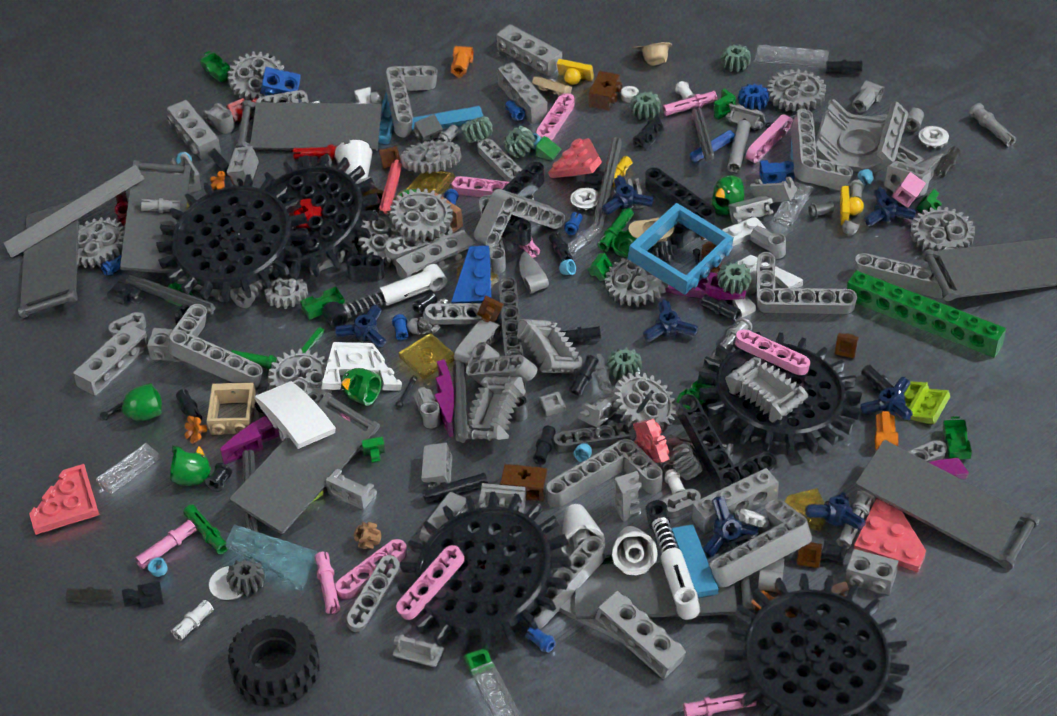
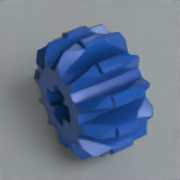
M755 83L742 86L738 94L739 104L749 110L755 109L760 111V109H765L769 102L767 88H763L762 85H756Z

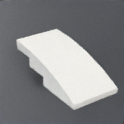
M292 381L256 395L254 398L275 429L279 427L286 439L290 437L298 449L335 433L336 428L325 413Z

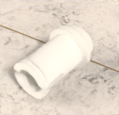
M681 81L676 84L675 91L683 99L694 97L695 94L692 93L686 82Z
M676 469L668 470L664 477L672 495L685 490L680 479L681 476L676 472Z

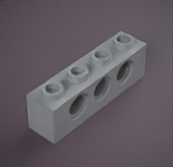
M511 24L496 34L497 49L547 76L558 70L557 61L562 59V52Z
M514 63L499 67L498 84L511 100L515 101L519 107L525 110V117L532 125L543 121L548 114L547 101Z
M187 100L167 107L168 115L166 118L169 125L174 126L176 133L182 136L184 143L190 146L194 155L204 160L210 157L207 153L213 148L219 153L221 152L218 137Z
M464 230L456 232L395 259L397 274L401 279H405L421 273L426 266L431 264L438 265L442 272L463 263L469 246H475V242Z
M129 323L125 325L73 372L77 387L96 396L148 348L147 333Z
M765 468L692 503V521L703 534H706L714 529V520L717 518L712 504V500L715 497L723 496L725 498L729 513L733 514L735 518L736 510L740 511L742 508L754 511L770 501L777 500L779 482Z
M616 591L598 608L595 619L663 680L682 663L686 654L682 645L671 639L662 627L654 624L644 611L636 608L627 596ZM655 647H660L663 651H659Z

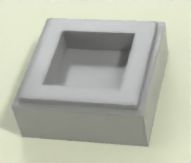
M559 392L539 397V403L545 416L566 411V406Z

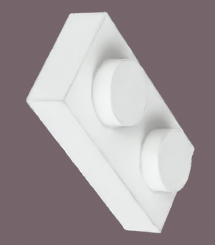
M755 216L722 229V231L734 237L732 246L750 240V234L757 225L764 229L766 227Z

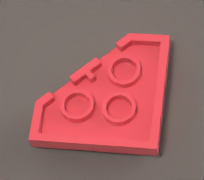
M579 138L574 140L571 147L562 153V157L553 164L548 174L551 179L591 174L602 161L590 138Z
M84 464L63 470L58 476L59 480L54 486L51 485L43 495L37 508L34 507L29 513L35 535L99 515Z
M876 498L866 519V525L855 542L854 549L898 560V566L918 572L926 554L924 546L903 512Z

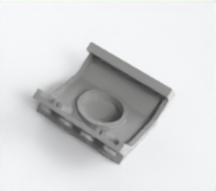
M833 98L827 103L815 140L816 156L822 160L846 165L855 172L869 169L874 174L895 162L908 112L896 101L891 104L886 118L854 115L848 113Z

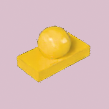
M558 59L557 61L558 75L564 76L567 84L576 85L581 80L592 82L594 78L592 65Z
M842 186L840 192V221L843 226L845 220L849 221V215H859L864 209V203L860 198H849V186Z

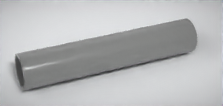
M741 120L737 124L727 166L728 171L731 173H738L741 169L750 130V123L746 120Z

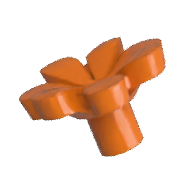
M219 171L217 177H211L210 182L213 190L225 188L224 179L226 175L224 171Z
M188 416V422L185 423V429L188 431L184 433L186 439L190 438V442L194 444L201 440L202 436L200 433L207 432V426L205 424L200 425L201 420L199 417Z

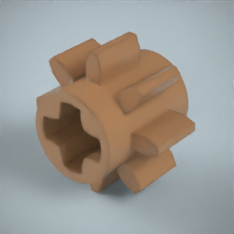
M362 522V525L356 527L354 539L359 542V548L373 549L374 546L380 543L381 532L376 529L377 524Z

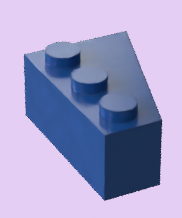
M489 245L469 246L451 304L482 303L485 295L492 298Z

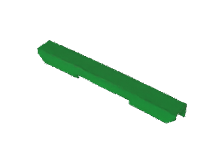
M319 327L302 347L303 353H306L308 349L310 350L314 343L319 340L324 333L323 328Z

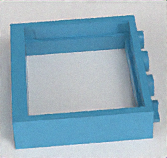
M676 203L629 246L628 260L686 295L692 288L695 289L702 278L705 279L714 267H718L725 256H729L730 251L733 249L734 237ZM678 222L717 245L687 275L648 252Z

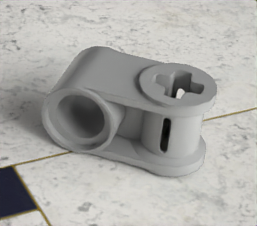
M216 103L210 110L202 112L204 121L221 133L227 134L234 131L235 125L232 112L221 104Z

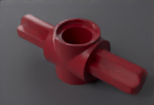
M123 191L115 196L117 202L115 213L118 222H121L122 226L125 227L128 198L126 192Z

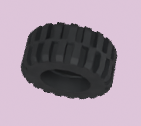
M267 615L261 620L259 618L254 619L252 624H246L241 628V633H236L233 637V642L229 646L228 663L234 685H236L241 695H245L247 700L251 702L256 700V704L265 706V703H269L270 706H277V703H284V705L291 703L290 700L294 698L297 700L302 697L304 691L307 693L313 687L312 683H315L318 678L320 660L314 634L308 629L306 624L303 622L298 623L296 618L289 617L288 619L285 615H277V617ZM282 651L294 655L288 663L278 668L263 669L255 665L261 657L271 652Z

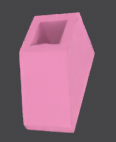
M910 172L891 196L908 208L926 183Z

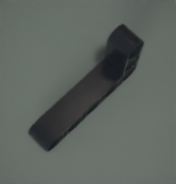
M537 161L529 163L502 190L529 199L544 184V165ZM511 214L501 237L517 245H528L531 242V223L526 219Z
M652 167L646 170L645 188L648 192L670 208L678 203L709 223L715 224V209L661 169ZM678 222L674 226L673 233L669 236V241H671L672 245H677V249H680L699 238L700 235Z
M685 394L681 397L676 407V414L718 490L748 477L742 470H747L752 475L767 468L761 462L768 464L769 467L767 469L770 473L773 471L777 464V459L770 452H762L733 464L698 399L692 394ZM683 405H688L691 409H686ZM693 423H698L701 428L695 427ZM703 441L709 442L711 446H706ZM713 460H719L722 465L715 464ZM723 478L730 479L732 483H726Z

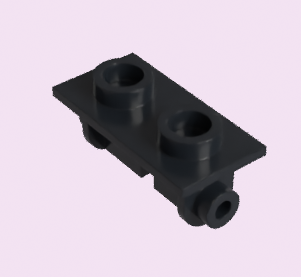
M656 115L652 120H648L641 130L642 132L633 137L632 143L635 146H643L646 151L664 131L659 115Z

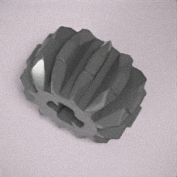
M689 443L679 444L669 452L670 460L676 472L686 480L693 479L704 470L703 462L697 451Z
M244 557L242 562L235 560L234 565L229 566L226 578L231 591L236 590L238 595L244 592L248 596L249 592L257 593V588H263L265 572H263L261 563H256L254 558L247 561Z

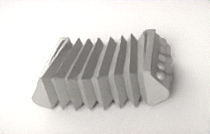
M544 319L519 320L517 337L525 339L523 343H529L527 347H531L530 351H535L533 356H537L535 360H538V364H542L539 368L541 372L576 373L578 369H581L583 365L582 357L577 356L579 352L574 351L575 347H571L573 342H567L569 337H564L565 333L559 332L561 328L556 327L558 323Z
M753 357L737 370H733L725 378L730 390L729 392L733 395L740 392V397L745 395V400L751 398L750 403L756 401V407L760 406V411L764 409L763 414L769 412V420L771 422L777 419L781 420L783 416H787L789 412H792L793 408L803 404V401L808 398V394L802 386L796 387L797 382L791 383V378L785 379L786 373L779 375L780 369L773 371L774 365L767 368V362L761 364V358Z
M513 376L485 377L481 381L484 388H478L481 393L475 394L478 399L471 401L475 407H470L469 409L472 413L467 414L470 418L467 420L469 424L467 425V439L507 440L509 435L505 430L510 429L507 424H511L507 419H512L510 413H514L513 407H517L515 403L520 402L517 397L524 396L526 392L521 377Z

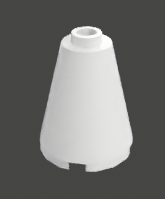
M350 140V143L345 145L344 142L339 144L335 150L337 163L339 164L344 157L350 163V167L345 173L350 174L361 165L365 175L360 179L367 178L372 158V149L369 147V144L361 140Z
M580 504L568 506L564 511L562 534H565L569 545L561 547L563 555L570 556L586 538L591 536L600 538L605 549L604 534L586 509Z
M628 526L622 529L612 548V558L614 564L624 573L640 575L646 573L656 562L657 547L654 540L648 534L634 526Z

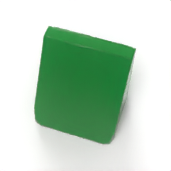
M543 136L536 145V156L550 161H554L561 151V148L546 136Z
M484 648L463 656L472 677L494 670L490 655Z

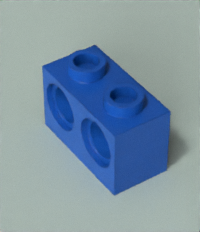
M265 67L260 94L270 96L298 91L301 74Z

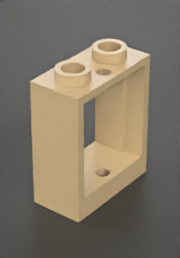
M254 383L212 384L207 416L210 435L237 434L253 423L256 401L254 399L256 396ZM226 403H248L246 418H218L219 405Z

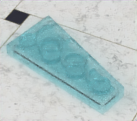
M237 525L233 526L226 540L227 548L248 560L254 558L256 562L261 563L263 569H270L278 574L280 579L292 582L301 591L314 565L315 555L318 553V551Z

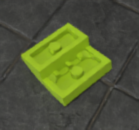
M910 381V385L904 393L905 406L913 412L911 420L927 424L936 423L951 397L949 390L929 389L927 382Z

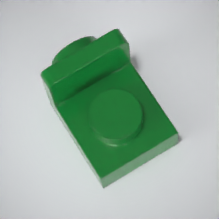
M725 88L721 90V98L714 102V117L718 120L726 116L728 112L731 113L729 104L735 105L736 96Z

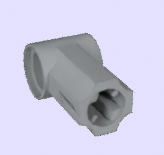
M865 81L859 95L854 99L852 107L859 113L867 111L874 101H880L884 93V87Z
M758 225L753 228L750 234L752 242L768 250L775 259H781L786 255V238L783 234L771 233Z
M425 387L419 388L413 396L422 416L423 425L430 429L436 428L442 422L439 404L435 401L430 389Z

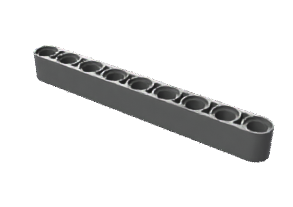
M505 277L499 281L500 302L503 303L501 321L504 356L523 355L522 339L517 337L518 322L520 320L517 283L514 278ZM523 382L526 391L524 396L517 397L520 402L515 403L517 407H513L514 413H510L512 420L516 422L524 421L528 417L526 382Z

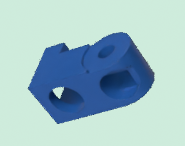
M762 160L759 167L760 180L763 184L781 183L786 181V177H791L794 181V163L791 161L768 163V160Z

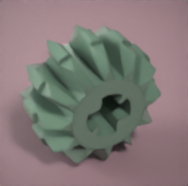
M733 44L732 46H726V49H722L721 65L724 66L725 70L730 69V72H738L739 70L745 71V68L749 67L751 54L747 47H741V44L738 46Z
M644 91L643 93L637 92V95L632 96L630 109L634 117H639V120L642 118L647 120L659 115L661 102L658 94H652V91L649 93Z
M484 116L467 121L461 127L463 137L466 142L470 143L488 138L493 133L491 121L488 117Z
M519 126L518 128L514 127L512 132L509 131V135L505 136L503 144L510 155L519 158L520 156L524 157L527 152L530 153L529 150L534 147L533 143L536 140L529 129Z
M728 261L726 265L721 266L717 274L719 287L723 288L724 292L730 291L731 295L734 292L741 294L742 290L747 291L752 279L750 269L745 268V263L739 265L737 261L734 264Z
M627 347L625 350L618 348L617 352L612 351L607 360L610 375H613L616 380L622 378V376L626 377L628 373H631L633 376L636 372L640 373L642 369L640 354L636 353L635 349L628 350Z

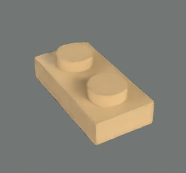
M534 77L532 84L538 85L537 88L540 90L548 91V89L554 90L553 93L556 95L571 94V86L542 77Z

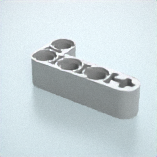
M485 342L476 344L466 367V374L480 385H482L481 381L485 377L513 376L521 377L523 382L533 379L537 373V367L523 355L499 357V353Z

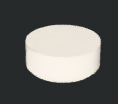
M633 86L624 87L621 90V99L624 102L631 103L632 96L637 95L638 89Z

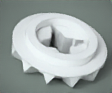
M929 126L919 132L918 140L921 141V145H926L927 148L933 147L935 149L937 146L942 148L943 145L948 143L949 135L947 131L940 127Z
M581 188L574 191L571 195L572 206L577 207L578 210H594L597 206L599 192L592 188Z
M742 508L740 511H735L736 519L751 525L765 528L768 527L770 522L766 519L765 515Z

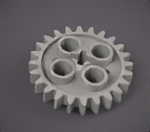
M252 52V56L246 53V58L239 56V62L234 60V66L231 65L230 71H228L230 89H234V94L239 93L240 99L244 96L246 100L264 97V94H260L265 67L284 71V65H280V60L275 61V56L269 58L268 53L265 56H262V52L258 56L254 52Z
M791 69L788 73L784 70L783 74L777 73V77L772 76V80H769L767 85L769 102H773V106L779 105V109L786 108V112L789 109H792V112H796L799 109L810 111V107L816 109V105L821 106V102H824L826 84H823L824 80H819L820 76L814 77L813 72L807 74V70L802 73L800 69L797 72Z
M431 140L430 142L424 141L422 144L417 143L416 146L410 145L411 148H405L406 151H402L401 162L404 169H408V171L414 170V173L421 171L422 174L425 171H428V173L432 171L438 172L440 169L445 171L446 167L452 168V165H457V162H460L461 150L458 144L448 143L447 140L441 142V140L437 142Z
M417 188V192H413V190L409 189V194L402 192V197L397 195L396 200L392 201V206H390L391 225H395V230L401 229V235L407 233V238L415 236V240H417L419 237H422L423 241H425L426 237H429L433 240V235L440 237V232L446 233V228H450L453 217L451 204H447L446 198L441 199L442 194L435 196V191L428 193L427 189H425L424 192H421Z
M938 206L937 210H934L931 207L929 212L923 210L922 214L918 213L917 218H913L910 231L913 242H917V247L923 246L922 251L927 249L940 251L947 246L967 248L973 244L975 237V226H972L973 221H968L969 216L962 217L963 212L955 213L956 209L949 211L948 207H946L944 210H941Z
M379 210V213H377L378 221H363L361 226L367 228L372 236L370 239L357 236L359 239L357 244L362 245L361 252L367 251L366 255L381 256L383 262H386L387 267H389L390 262H393L394 266H396V260L386 257L384 248L387 241L403 235L400 234L401 230H395V225H391L390 211L387 214H383V211ZM412 241L405 242L409 247L415 246Z
M101 217L99 221L93 218L92 223L86 221L85 226L79 225L78 267L83 265L86 268L90 265L93 268L95 264L101 267L103 262L115 259V255H121L120 250L123 248L125 227L122 226L121 222H117L116 219L111 221L110 217L104 221L103 217Z
M621 258V263L614 262L615 267H609L610 272H606L605 285L609 296L613 297L615 302L620 300L621 305L627 302L629 307L632 303H635L636 307H638L639 302L646 305L647 300L653 303V298H661L660 293H665V288L669 287L667 283L624 258Z
M299 349L296 354L291 350L290 355L284 352L283 359L276 357V363L272 362L271 369H269V390L292 381L307 395L309 393H317L322 399L327 392L332 394V390L321 389L328 362L324 363V356L317 358L318 352L310 355L309 349L306 353Z
M638 372L634 376L628 373L626 377L622 376L612 390L613 396L611 400L615 401L612 407L618 408L616 414L623 415L621 421L627 420L628 427L639 421L654 419L662 431L672 424L677 415L675 412L677 405H674L676 399L670 398L673 392H667L666 388L668 386H661L660 379L657 382L654 381L653 375L647 378L646 373H643L641 377ZM651 392L653 395L638 414L636 410L648 393Z

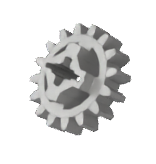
M286 276L285 279L278 277V280H272V288L264 289L266 302H270V306L276 304V308L284 306V309H286L289 305L295 307L296 303L301 304L300 301L306 299V295H308L306 282H303L302 278L296 281L293 278H289V276Z

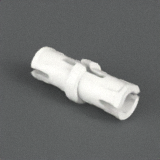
M203 600L192 612H188L184 616L185 618L171 630L173 636L182 641L194 628L197 629L206 616L213 612V606L208 601Z

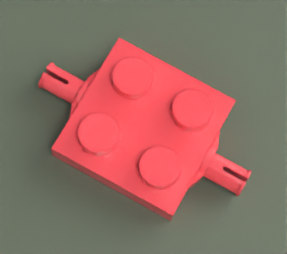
M654 419L634 423L633 427L637 435V439L634 442L655 463L669 460L666 439L663 440L665 436H660L661 428Z

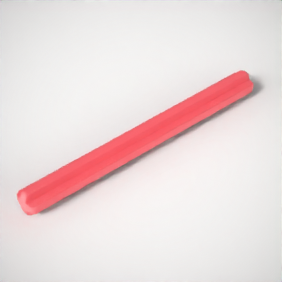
M395 160L391 164L379 208L380 211H383V214L391 211L390 206H392L402 170V163H399V160Z

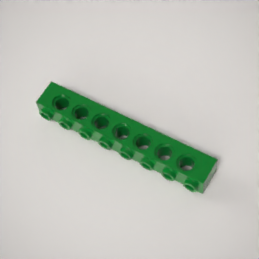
M857 270L847 282V289H851L856 293V304L993 358L996 357L1003 346L1006 332L1005 327Z

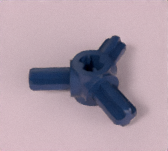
M617 175V178H614L616 189L613 199L603 205L602 210L608 215L618 208L622 210L624 208L631 209L635 204L651 207L653 205V197L637 194V190H634L631 185L626 183L625 177Z
M878 187V189L874 190V195L877 199L874 211L867 215L864 221L867 226H870L880 220L890 222L896 216L913 220L916 210L898 206L899 202L895 198L887 196L885 189Z
M663 299L658 304L660 314L658 320L655 321V325L643 332L645 340L652 341L660 335L673 337L678 332L696 336L698 326L682 322L681 317H678V314L672 311L670 302Z
M374 305L366 315L358 316L354 320V324L336 326V336L356 335V338L360 341H370L376 347L383 348L386 339L378 333L377 319L382 309L378 305Z
M901 377L894 388L883 390L879 395V399L861 403L862 413L869 414L881 410L888 411L892 415L899 416L902 420L909 421L913 412L905 406L904 393L910 385V380L906 379V377Z
M844 492L841 495L831 497L824 504H809L805 508L808 518H825L832 525L841 526L848 524L857 530H862L866 525L864 518L853 513L852 508L849 506V497Z
M723 496L715 497L712 500L717 518L714 520V529L712 530L714 535L703 547L707 555L713 557L724 542L729 543L730 540L750 534L752 539L757 537L759 534L758 527L741 524L740 520L735 519L734 515L729 513Z

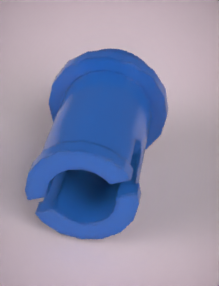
M509 100L505 104V109L510 112L514 120L520 121L525 117V110L519 107L515 101Z
M448 189L444 193V198L456 205L459 194L455 189Z
M573 212L569 221L565 223L564 229L568 235L578 233L579 225L583 220V216L580 213L576 218L577 212Z
M122 255L110 262L105 261L101 269L106 276H112L114 272L120 269Z
M397 314L392 319L396 339L401 341L408 338L406 327L408 321L402 314Z
M531 627L528 629L531 635L526 633V638L538 645L542 652L553 650L556 641L552 635H546L539 629L533 630Z

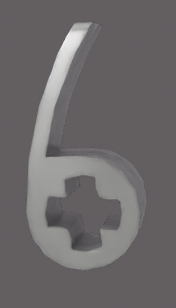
M784 557L760 569L758 585L760 591L776 592L775 580L777 578L782 579Z

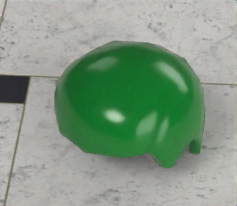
M619 230L612 239L611 246L614 253L623 258H628L629 246L637 238L633 237L629 230Z

